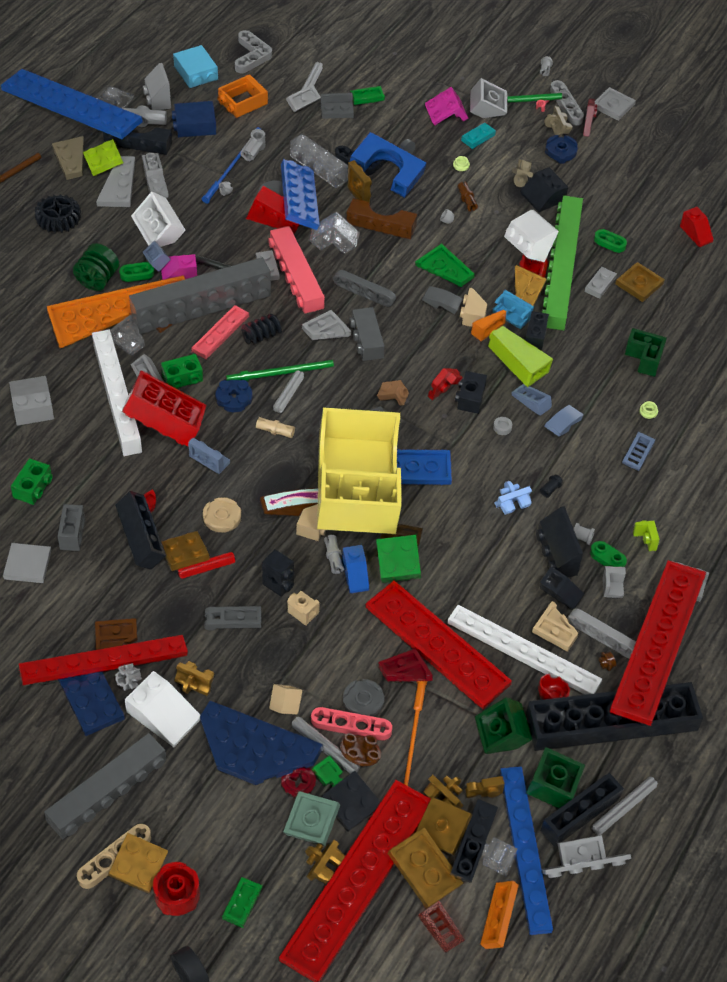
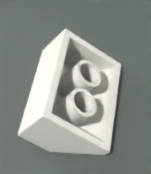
M152 191L131 215L148 246L154 240L160 247L175 243L185 231L167 199Z
M530 210L511 221L504 237L527 258L545 262L559 231L536 211Z

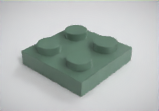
M299 791L283 832L288 836L326 846L340 804Z

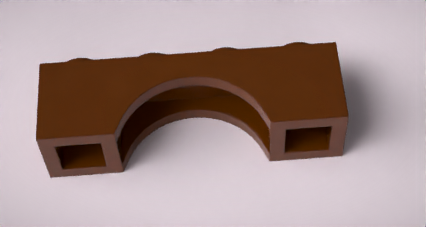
M353 198L347 210L346 224L411 239L417 224V214L400 210L393 215H380L370 208L369 202Z

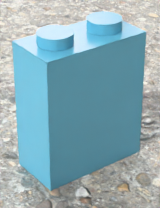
M202 45L173 54L174 67L189 88L218 80V67Z

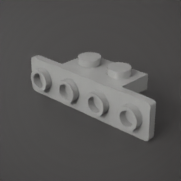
M602 835L560 842L557 844L561 865L542 869V874H548V878L562 876L561 872L563 871L575 874L583 872V868L590 866L591 870L602 869L604 864L611 862L612 866L626 864L625 860L631 859V854L606 857Z

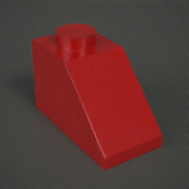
M698 207L683 212L680 227L699 247L712 243L714 239L707 216Z

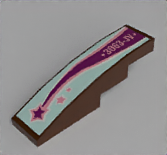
M318 488L299 489L262 496L260 501L264 514L300 516L303 509L318 504Z

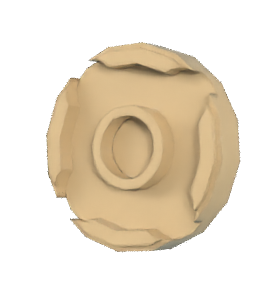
M216 498L211 503L208 502L205 505L203 521L212 531L228 532L239 525L241 509L234 500Z

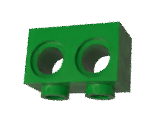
M196 354L161 363V371L165 383L176 389L203 381V370Z
M29 458L11 485L13 498L34 505L37 499L42 497L46 485H49L52 481L53 475L51 474L50 465Z

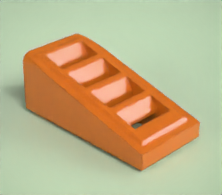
M501 310L473 322L471 334L478 340L483 341L493 330H497L505 324L506 311Z

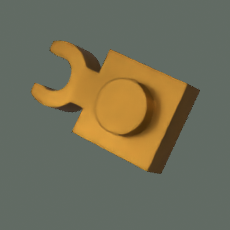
M503 776L481 779L480 783H466L467 788L465 791L467 798L480 794L481 797H496L503 794L505 784Z

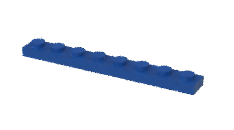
M522 767L501 768L500 776H503L505 783L503 793L529 934L552 933L553 926Z

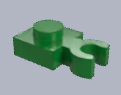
M330 755L312 769L325 787L329 784L334 787L343 780L339 777L343 771Z

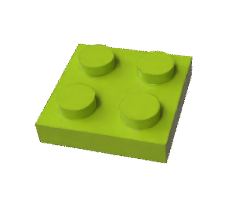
M113 139L83 152L93 176L123 164Z

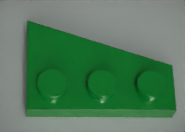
M440 244L415 261V266L460 287L475 278L474 273L443 244Z

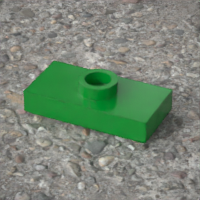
M381 86L350 91L353 95L352 101L354 105L385 100Z
M241 877L222 919L243 928L261 893L262 885Z

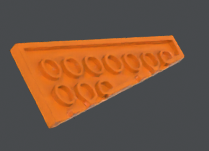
M184 275L46 306L59 348L68 346L92 335L94 332L102 331L131 318L129 295L185 280Z

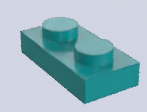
M484 122L462 135L461 141L473 149L494 137L496 130Z

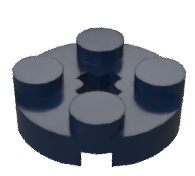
M554 135L547 140L545 154L557 160L558 163L564 164L566 161L576 157L578 144L570 136L564 135L563 138L559 137V135Z
M223 380L219 383V387L216 390V402L219 407L220 405L224 407L225 411L240 412L245 410L248 404L252 403V389L246 380Z

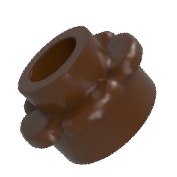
M610 651L606 653L601 652L602 657L599 658L601 667L611 671L613 667H616V660Z

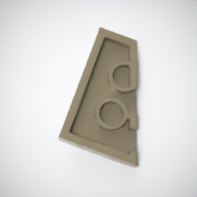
M83 136L52 143L54 153L66 180L83 176Z

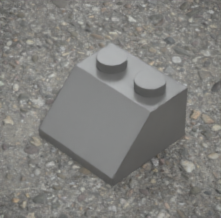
M159 63L145 78V85L143 86V93L147 95V105H150L152 110L171 108L170 86L162 63Z
M481 78L470 92V112L481 118L506 115L507 91Z

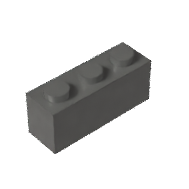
M373 307L352 310V317L349 318L350 327L354 328L353 338L354 341L358 342V354H361L363 361L384 358L385 346Z

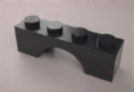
M155 127L147 133L130 132L123 139L103 132L104 142L113 139L117 147L167 155L172 144L171 130Z

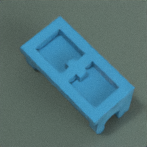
M505 290L496 299L495 303L497 305L493 308V313L505 310L506 321L521 329L530 321L534 306Z

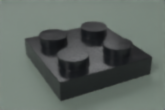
M353 771L321 796V798L340 804L336 818L347 832L375 812L381 803L356 771Z

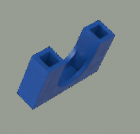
M371 132L350 157V162L354 160L362 167L363 172L377 160H388L396 164L400 172L393 179L391 191L404 198L424 174L427 164Z

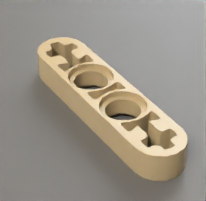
M137 824L83 865L77 872L79 885L82 888L90 889L108 876L118 854L117 849L122 845L127 833L137 836V833L145 834V838H139L150 842L151 832L149 827L145 824ZM104 858L112 861L111 865L107 868L99 865L100 861ZM84 874H87L88 876L91 875L92 879H91V880H88L87 878L84 879L83 875H84Z

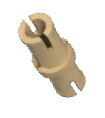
M259 417L256 423L257 429L271 432L273 435L279 434L292 438L295 432L294 426L285 425L278 420L272 421Z

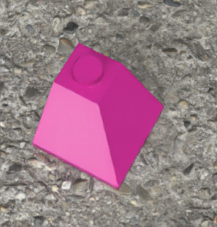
M195 254L169 256L171 260L161 269L162 280L183 275L185 279L197 276Z

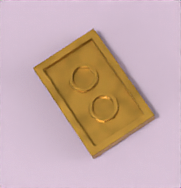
M425 828L416 832L387 853L426 909L463 884L461 879L450 875L452 866Z

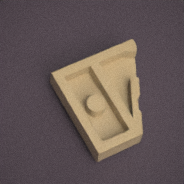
M552 601L534 626L532 633L568 652L577 639L578 632L569 624L566 616L560 614L556 608L557 605Z

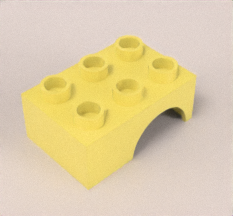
M323 408L319 434L317 529L396 534L401 511V468H397L400 413Z

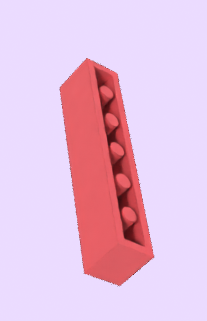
M290 226L271 230L270 238H268L269 246L274 250L275 259L279 260V266L281 271L285 273L286 282L291 285L292 294L297 297L298 307L302 308L304 314L324 309V295Z

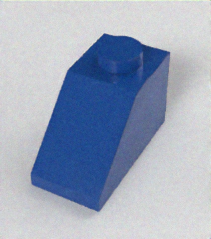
M363 546L344 547L342 563L349 592L369 591L367 564Z

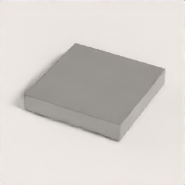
M609 87L595 101V104H597L598 111L619 121L635 105L636 100Z
M12 543L3 578L5 580L44 583L52 551L51 547Z

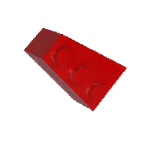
M262 186L254 199L246 219L277 229L290 226L293 234H295L300 224L285 219L284 197Z

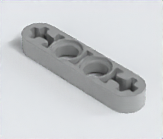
M559 80L553 81L550 87L551 94L562 93V97L567 98L556 100L563 113L567 114L568 121L572 125L582 124L584 114L566 85Z
M573 609L567 617L572 626L630 659L636 641L580 609Z

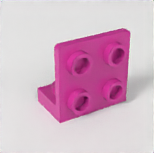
M452 87L425 103L434 125L453 114L456 117H460L462 121L468 119L463 104Z

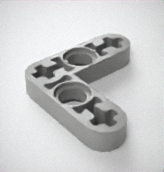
M250 31L239 32V43L250 52L235 61L236 72L246 73L272 58V48Z

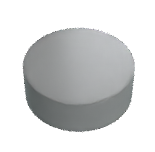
M498 417L494 421L493 429L499 435H507L512 430V421L507 417Z

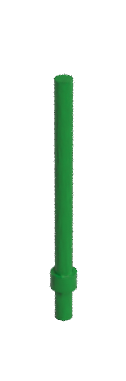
M333 360L253 372L240 371L239 374L226 375V381H249V379L295 373L297 370L302 372L334 367Z

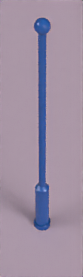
M241 151L220 179L215 181L208 192L202 197L204 203L208 204L210 202V199L218 190L219 184L241 157Z

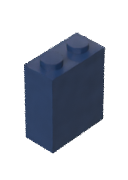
M213 101L174 104L175 110L172 111V120H176L173 121L174 131H177L178 138L216 135Z

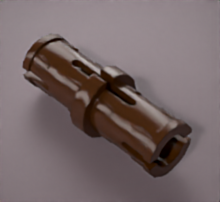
M464 181V184L460 182L457 188L461 193L462 201L465 202L468 211H471V208L472 211H475L478 205L474 199V193L469 189L467 182Z

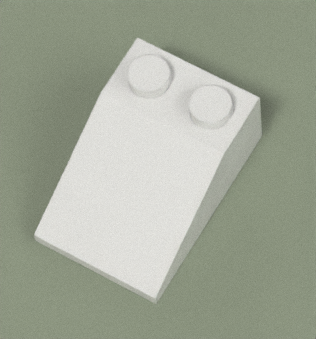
M154 671L125 699L127 713L173 747L200 721L201 715L167 680Z

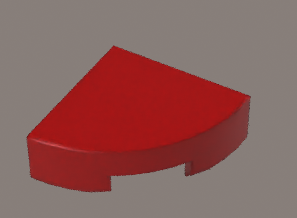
M153 489L144 494L150 512L156 507V494Z

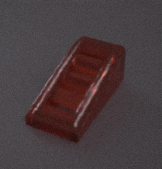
M440 901L418 915L445 953L465 941ZM437 913L438 917L432 920L430 916ZM442 920L444 924L437 928L435 924ZM447 927L450 931L442 936L440 931ZM454 935L455 939L447 944L445 939Z

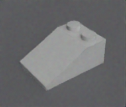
M46 376L9 382L17 426L54 419Z

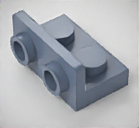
M195 438L188 442L189 457L214 472L220 474L230 464V459L223 456L219 451L211 449L204 442L198 441Z

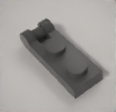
M261 606L207 607L204 610V616L206 617L204 628L208 631L215 630L216 628H261Z

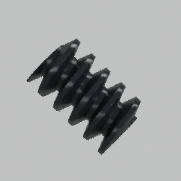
M273 314L262 316L260 319H255L254 322L250 321L248 325L243 324L241 326L242 335L248 345L250 341L253 344H257L256 338L259 341H263V335L266 339H269V333L275 336V330L279 334L282 333L280 321Z

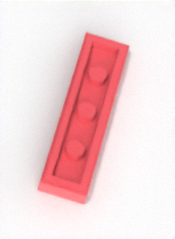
M234 305L192 347V352L207 359L249 317V312Z

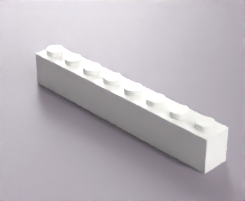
M110 329L92 333L94 349L123 456L142 453L141 438L135 418H130L122 412L128 398V392Z

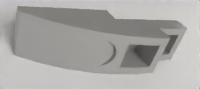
M158 153L142 155L149 194L152 191L167 198L168 190Z

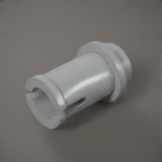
M546 56L541 60L540 74L542 76H548L550 74V67L553 65L551 57Z

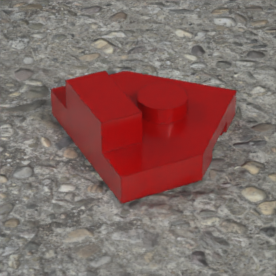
M443 368L433 380L431 385L433 390L429 391L428 397L433 401L441 393H445L452 384L458 385L463 378L457 369Z

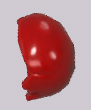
M548 673L540 678L538 692L542 700L569 697L570 688L560 676L552 678Z

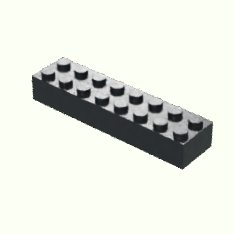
M692 682L665 686L651 726L610 713L617 691L529 701L526 711L535 751L544 750L545 747L555 749L698 731L703 716Z

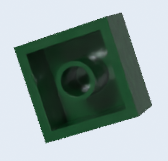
M545 747L526 794L554 807L561 808L573 799L585 764Z

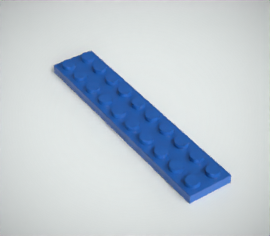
M24 69L19 70L1 84L2 91L120 139H123L143 122L142 116Z

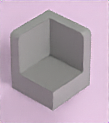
M605 566L603 574L604 597L623 598V582L626 575L625 567Z

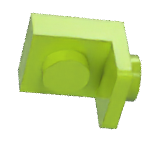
M655 521L636 522L633 535L643 536L644 544H647L649 551H657L660 539Z

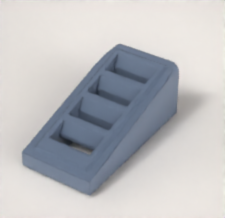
M155 240L143 251L149 263L157 271H160L171 260Z
M522 384L511 392L513 397L538 415H542L552 407L551 396L530 386L527 387Z
M638 432L622 464L639 471L649 455L655 439ZM638 443L647 446V448L638 445ZM635 448L644 451V454L635 450ZM634 453V454L640 456L641 459H640V458H637V457H635V456H633V455H631V454ZM631 458V459H633V460H635V461H637V462H639V463H638V465H637V464H635V463L629 461L628 459Z

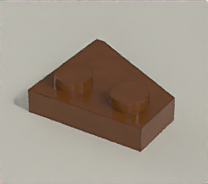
M136 618L95 621L96 650L132 644L137 641Z

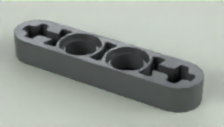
M338 270L333 276V281L337 286L385 307L392 306L396 300V295L391 290L347 271Z

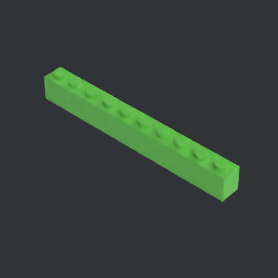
M563 196L562 202L558 204L557 212H560V214L557 213L556 223L559 225H555V229L559 232L552 247H555V249L552 248L550 258L553 260H550L549 271L552 272H548L547 283H550V285L546 284L545 295H548V297H544L543 307L546 310H542V313L549 314L547 328L563 331L565 329L583 198Z

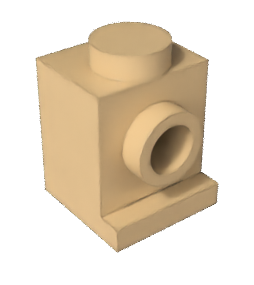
M302 591L298 594L293 593L288 598V613L304 625H307L319 613V601L313 600Z

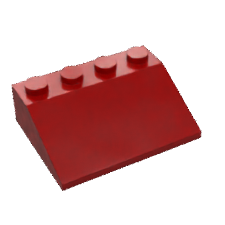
M141 370L128 395L122 412L130 418L139 420L143 425L156 429L160 434L173 438L177 443L189 447L188 442L195 438L200 429L206 404Z

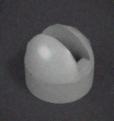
M226 181L219 184L220 193L223 196L232 193V184Z
M445 209L440 217V221L446 224L452 223L454 213Z

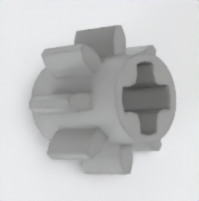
M133 663L119 666V672L115 674L117 685L122 686L124 690L138 687L137 682L142 679L140 669L133 667Z

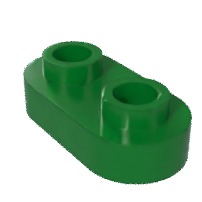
M605 229L595 232L594 242L617 253L623 252L626 249L627 240L624 237Z
M149 262L123 265L119 270L120 278L125 282L150 279L155 274L154 267Z
M597 541L592 544L590 555L603 566H626V556L603 541Z

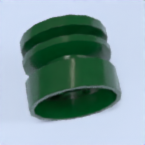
M93 243L88 246L82 257L75 263L73 274L86 288L100 291L104 289L110 278L120 266L119 259L108 247Z

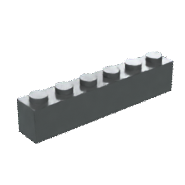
M148 733L44 811L47 823L62 840L67 836L73 835L82 824L93 820L99 811L110 807L116 798L127 794L133 785L144 781L154 769L161 768L166 761L165 749Z

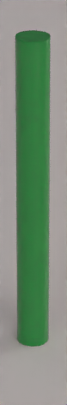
M562 93L507 96V103L562 99Z

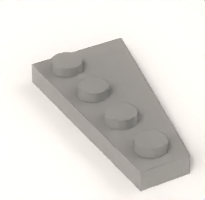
M121 156L123 164L113 167L96 201L97 206L131 207L135 157Z

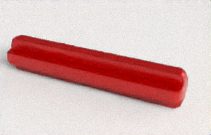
M228 552L212 557L210 560L178 569L179 577L183 579L235 563V556L233 552Z

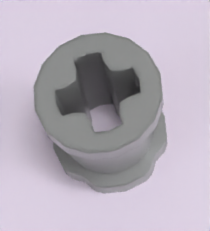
M576 523L574 531L577 539L590 545L595 529H588Z

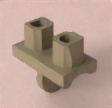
M557 106L554 107L553 114H548L545 118V125L552 127L555 135H559V137L562 134H569L572 130L571 123H566L567 114L561 112Z
M518 160L517 168H512V173L516 174L513 178L516 186L523 187L528 182V177H533V172H530L531 162Z

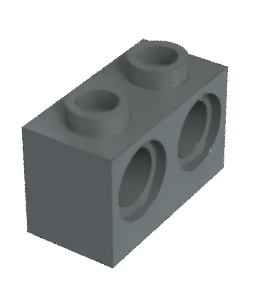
M63 504L57 536L60 550L80 551L85 524L83 505Z

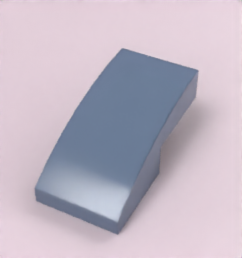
M568 405L556 413L544 427L557 436H561L569 432L571 425L581 421L583 414Z

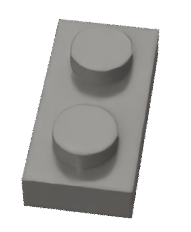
M312 84L290 95L286 100L295 113L318 101L321 97Z
M273 251L257 252L256 259L263 257L271 271V281L278 280L279 271Z
M601 267L585 287V292L600 299L616 279L617 273Z

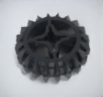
M53 194L52 197L47 196L46 199L42 198L41 202H38L37 207H35V220L38 226L42 227L43 230H47L48 233L54 231L55 234L56 232L62 233L65 230L69 232V229H74L75 225H78L79 220H81L79 204L73 197L69 198L68 195L62 196L60 194L55 196Z

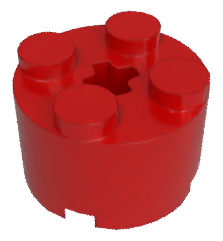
M171 862L164 865L153 879L155 901L163 914L181 916L196 909L200 898L198 875L193 868L191 869L182 862Z

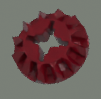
M304 766L293 770V773L282 776L281 784L285 792L293 797L297 796L299 791L311 794L316 784V777L309 767L305 768ZM301 775L303 783H300L299 786L296 787L295 781H297Z

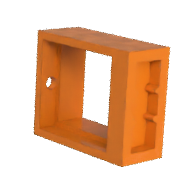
M249 74L218 88V101L227 108L229 113L238 118L268 104V91ZM246 91L252 95V97L238 103L232 99Z

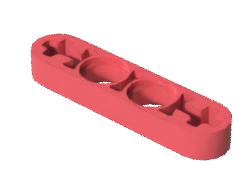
M323 707L315 708L311 713V723L318 729L343 734L351 733L364 737L371 735L377 740H387L392 735L391 722L383 718ZM320 715L323 716L322 721H318ZM339 718H344L347 724L339 726L335 721ZM365 722L368 727L360 730L356 727V724ZM371 724L374 725L373 731H371ZM381 727H385L384 733L380 732Z

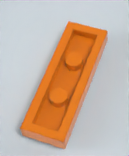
M514 881L499 882L495 885L480 943L485 949L502 948L504 946L519 886Z

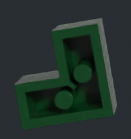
M632 328L625 355L641 359L638 372L655 377L667 337Z

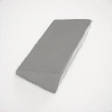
M143 354L131 364L137 377L142 370L163 381L152 359L147 355Z

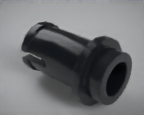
M556 474L551 475L549 481L540 488V493L544 497L549 498L557 488L562 486V478Z

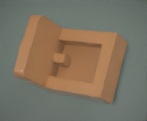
M401 380L383 382L377 397L380 401L396 399L401 406L404 405L409 392Z

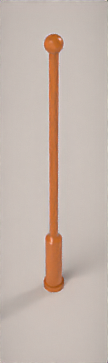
M417 681L414 703L415 717L404 784L407 786L419 712L422 710L427 681Z

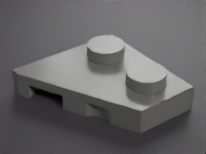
M332 310L302 324L303 331L312 340L351 336V330Z

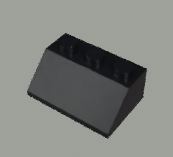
M562 506L540 521L539 528L536 530V537L542 543V553L548 559V569L553 567L566 577L578 576L583 552L566 508Z

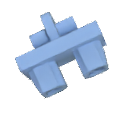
M511 481L505 482L504 488L500 489L502 496L498 497V501L494 502L496 508L501 507L506 515L516 510L513 504L515 501H518L521 509L529 507L532 504L529 496L532 492L530 486L518 490V484L513 485Z

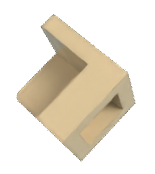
M274 684L269 708L281 714H298L302 689L290 685Z

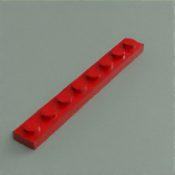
M183 635L19 663V672L22 685H29L118 669L119 666L131 663L134 666L187 656L188 650Z

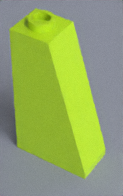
M504 326L491 332L488 347L525 386L529 387L549 373L553 358Z

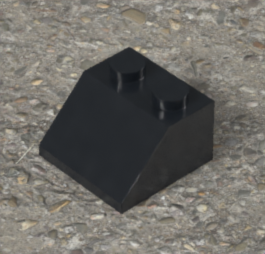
M548 167L536 172L520 190V193L539 213L562 202L563 196H567L568 186Z

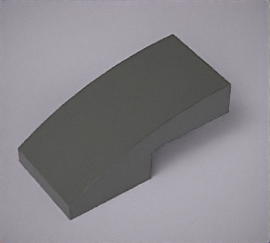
M431 286L428 287L422 298L423 301L437 309L440 305L453 314L457 312L463 300L451 292Z

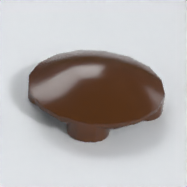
M347 733L340 744L342 755L356 765L372 766L381 759V751L376 744L377 739L374 736L367 735L364 737Z

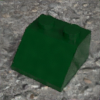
M506 697L475 716L485 754L516 750L532 740L523 706L520 702Z

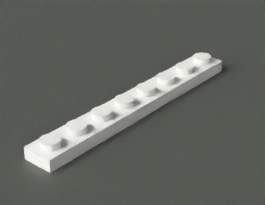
M457 605L448 618V624L544 674L549 673L552 678L560 676L569 687L585 695L595 694L602 682V678L460 605Z

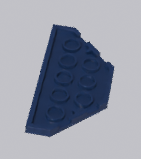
M209 701L200 716L217 770L254 785L264 783V780L275 776L279 778L293 773V770L304 766L305 768L314 766L323 750V744L213 701Z

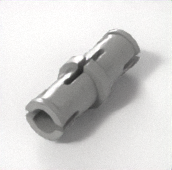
M328 535V538H324L327 548L326 557L327 559L329 558L332 573L339 574L340 570L341 572L344 571L341 560L342 552L338 548L337 537L335 535Z

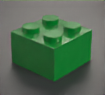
M416 535L376 539L382 583L421 578Z

